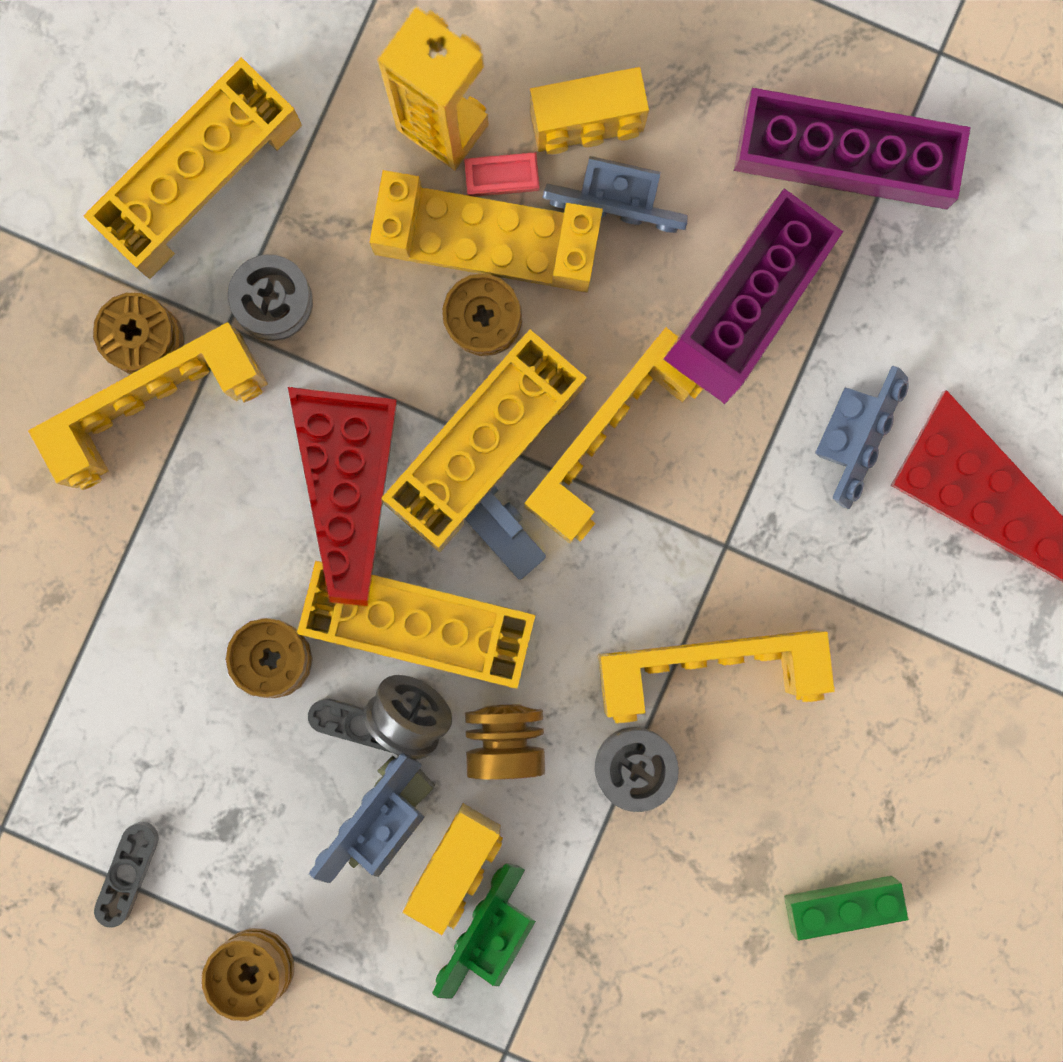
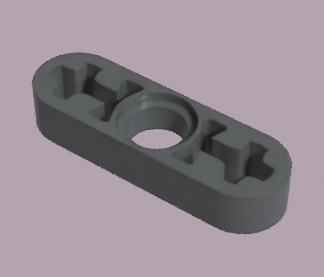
M332 699L319 700L310 707L308 721L315 731L390 752L377 741H373L370 733L366 736H357L352 732L350 727L351 721L355 716L363 715L364 708ZM325 706L331 707L330 714L338 717L343 716V710L349 711L343 724L344 732L337 730L340 723L336 721H329L326 726L321 725V718L316 716V711H322Z
M137 822L128 827L121 837L94 907L96 920L105 927L119 926L131 914L159 840L156 828L150 823ZM141 830L144 831V839L149 841V844H144L139 848L136 855L137 858L124 856V852L129 855L134 851L136 840L131 838L132 835L138 834ZM128 864L135 869L136 879L134 883L123 884L119 881L117 870L120 865ZM117 892L130 893L129 897L124 894L118 901L117 909L121 910L122 913L116 914L113 918L109 917V909L105 905L114 901Z

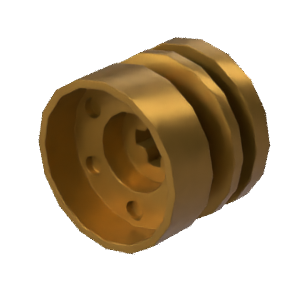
M486 273L469 275L457 281L447 293L442 307L443 324L451 339L466 352L478 356L496 355L508 349L517 339L522 326L521 306L512 287L501 278ZM485 308L487 313H494V317L489 318V325L483 327L480 321L474 322V318L479 316V310Z
M126 292L112 297L100 308L94 320L93 339L98 352L108 363L130 375L184 346V333L177 318L156 299L143 293ZM137 328L142 330L140 336L129 337L130 330L136 331Z
M262 618L249 621L235 632L228 643L225 660L228 674L238 688L252 696L279 698L288 696L302 687L310 674L313 658L310 644L303 635L297 634V629L280 620ZM269 651L281 656L276 661L277 668L265 665L264 663L269 658Z
M518 704L490 705L476 711L465 712L466 723L482 724V729L465 731L466 738L483 741V747L466 752L467 777L473 779H520L544 775V749L527 746V739L544 735L543 728L527 727V722L543 720V710L532 709Z
M249 928L235 934L208 957L203 968L202 990L207 1003L219 1015L232 1021H249L263 1015L288 990L294 976V959L290 948L279 935L266 929ZM256 965L259 971L250 974L247 968Z

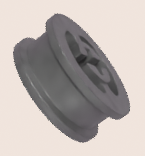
M260 255L247 260L235 271L228 288V302L236 320L248 333L263 340H282L296 334L306 324L312 311V291L304 274L297 265L281 256ZM266 275H280L289 279L294 284L295 292L292 295H288L282 284L276 280L274 292L278 300H271L268 308L263 297L272 294L273 284L269 278H263L255 285L253 283ZM253 301L259 311L265 316L268 309L273 318L280 317L287 310L290 311L277 321L264 322L249 315L247 304Z
M393 675L385 678L377 688L376 696L369 700L363 713L364 722L369 733L381 746L398 756L403 753L411 759H423L430 756L437 748L439 739L448 732L452 725V714L443 697L428 684L405 675Z
M629 727L618 730L602 743L597 752L595 776L598 785L606 798L623 810L645 812L657 808L671 796L678 781L679 767L673 749L662 737L651 730L641 727ZM632 743H641L642 749L625 753L624 756L627 760L636 765L643 761L641 767L653 777L655 774V768L652 763L653 756L659 755L662 763L659 781L651 790L643 794H630L632 788L645 787L649 782L639 774H634L631 778L632 772L620 761L618 771L621 780L618 783H613L610 777V766L613 757L621 748Z

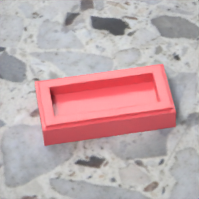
M536 152L464 159L467 196L478 197L540 190Z

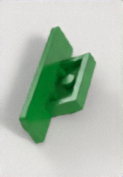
M505 863L493 875L491 880L492 887L486 898L475 907L472 914L473 921L467 931L457 939L454 945L455 952L451 960L439 971L436 977L437 984L432 994L437 998L452 999L469 969L492 986L501 985L536 922L508 902L525 871L522 867Z

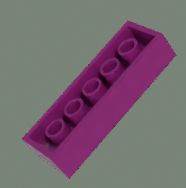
M752 87L746 100L734 171L947 210L959 198L971 127Z
M784 188L761 217L663 360L726 404L744 384L844 231Z

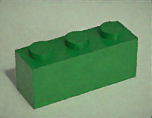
M893 876L784 896L790 930L798 941L909 920L902 883Z

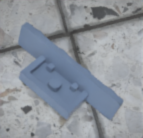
M590 156L582 191L546 184L543 198L550 200V204L558 208L565 209L566 202L603 209L601 217H605L607 213L619 215L623 222L640 225L642 221L656 224L657 229L670 233H676L677 229L686 230L688 215L653 207L661 174L660 171Z
M891 367L878 398L846 387L844 388L815 452L820 458L846 467L833 495V499L846 509H850L853 502L860 498L864 487V477L868 469L872 468L877 461L879 454L878 446L883 435H887L892 428L894 421L893 413L897 404L904 400L908 392V377L899 367Z
M494 485L465 520L510 571L521 580L546 558V555L519 524L523 517L510 502L503 506L494 496L499 491Z
M402 753L398 758L389 763L383 778L375 788L365 794L361 802L362 805L352 818H349L341 825L338 836L331 845L317 856L315 865L309 872L313 879L331 883L351 857L372 876L379 877L425 818L400 795L422 766L418 760L411 759Z

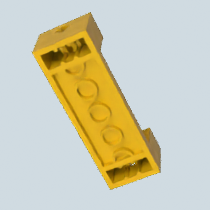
M415 7L377 60L396 129L456 171L489 125L488 114L485 113L486 107L471 96L468 99L463 97L484 68L483 54L480 52L482 49L469 36L462 34L458 37L448 30L447 22L433 11H428L426 14ZM442 49L445 50V57L441 54H438L435 56V58H432V51L439 53L442 51Z
M241 57L83 217L141 273L151 279L175 255L166 244L267 142L278 151L302 126L295 109Z
M382 170L369 243L374 255L478 274L486 273L495 277L588 293L603 209L566 202L563 213L422 188L419 176Z
M226 322L31 428L28 432L55 482L72 488L80 487L81 490H86L102 481L100 476L109 471L89 435L91 431L93 434H98L109 429L113 425V419L123 414L128 417L140 412L145 408L144 403L156 396L158 399H162L177 391L176 385L187 379L190 382L201 379L210 372L209 367L223 393L235 401L242 399L243 402H248L263 393L261 388L268 385V382L241 333L229 322Z
M667 327L664 328L524 503V508L569 544L574 538L581 542L595 525V522L590 519L595 511L561 484L565 482L569 486L584 466L580 463L581 459L586 453L593 457L607 438L603 434L605 429L609 425L615 429L631 408L626 404L629 399L634 397L638 400L650 386L652 380H655L682 403L688 395L695 399L703 390L702 387L663 360L678 338Z
M529 329L382 496L381 499L384 505L440 553L464 526L466 517L556 414L560 416L582 391L587 377Z
M315 560L297 634L517 689L536 615L373 574L368 606L329 602L322 562Z
M811 630L598 654L604 713L608 718L613 717L615 723L638 721L637 714L645 713L640 668L644 667L647 674L669 672V665L681 663V668H685V670L706 668L707 660L717 659L718 664L735 665L745 663L744 656L754 655V660L759 661L781 659L785 692L796 696V700H802V702L825 700L824 693L835 692L828 631Z

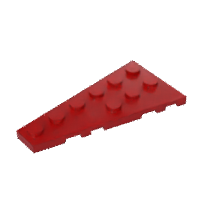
M288 387L329 602L368 606L383 506L381 498L385 492L397 399Z
M947 390L943 391L890 486L1063 582V516Z

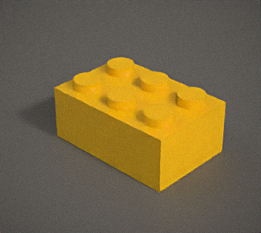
M640 67L530 88V114L538 152L547 151V154H559L567 151L568 146L582 144L583 147H594L604 142L603 139L618 137V140H630L638 137L639 132H643L645 129L649 107Z
M462 803L408 897L402 913L440 935H443L447 926L454 929L465 910L466 902L463 901L466 893L473 896L484 877V869L481 868L484 861L487 860L492 863L502 846L501 841L503 837L500 836L501 825Z

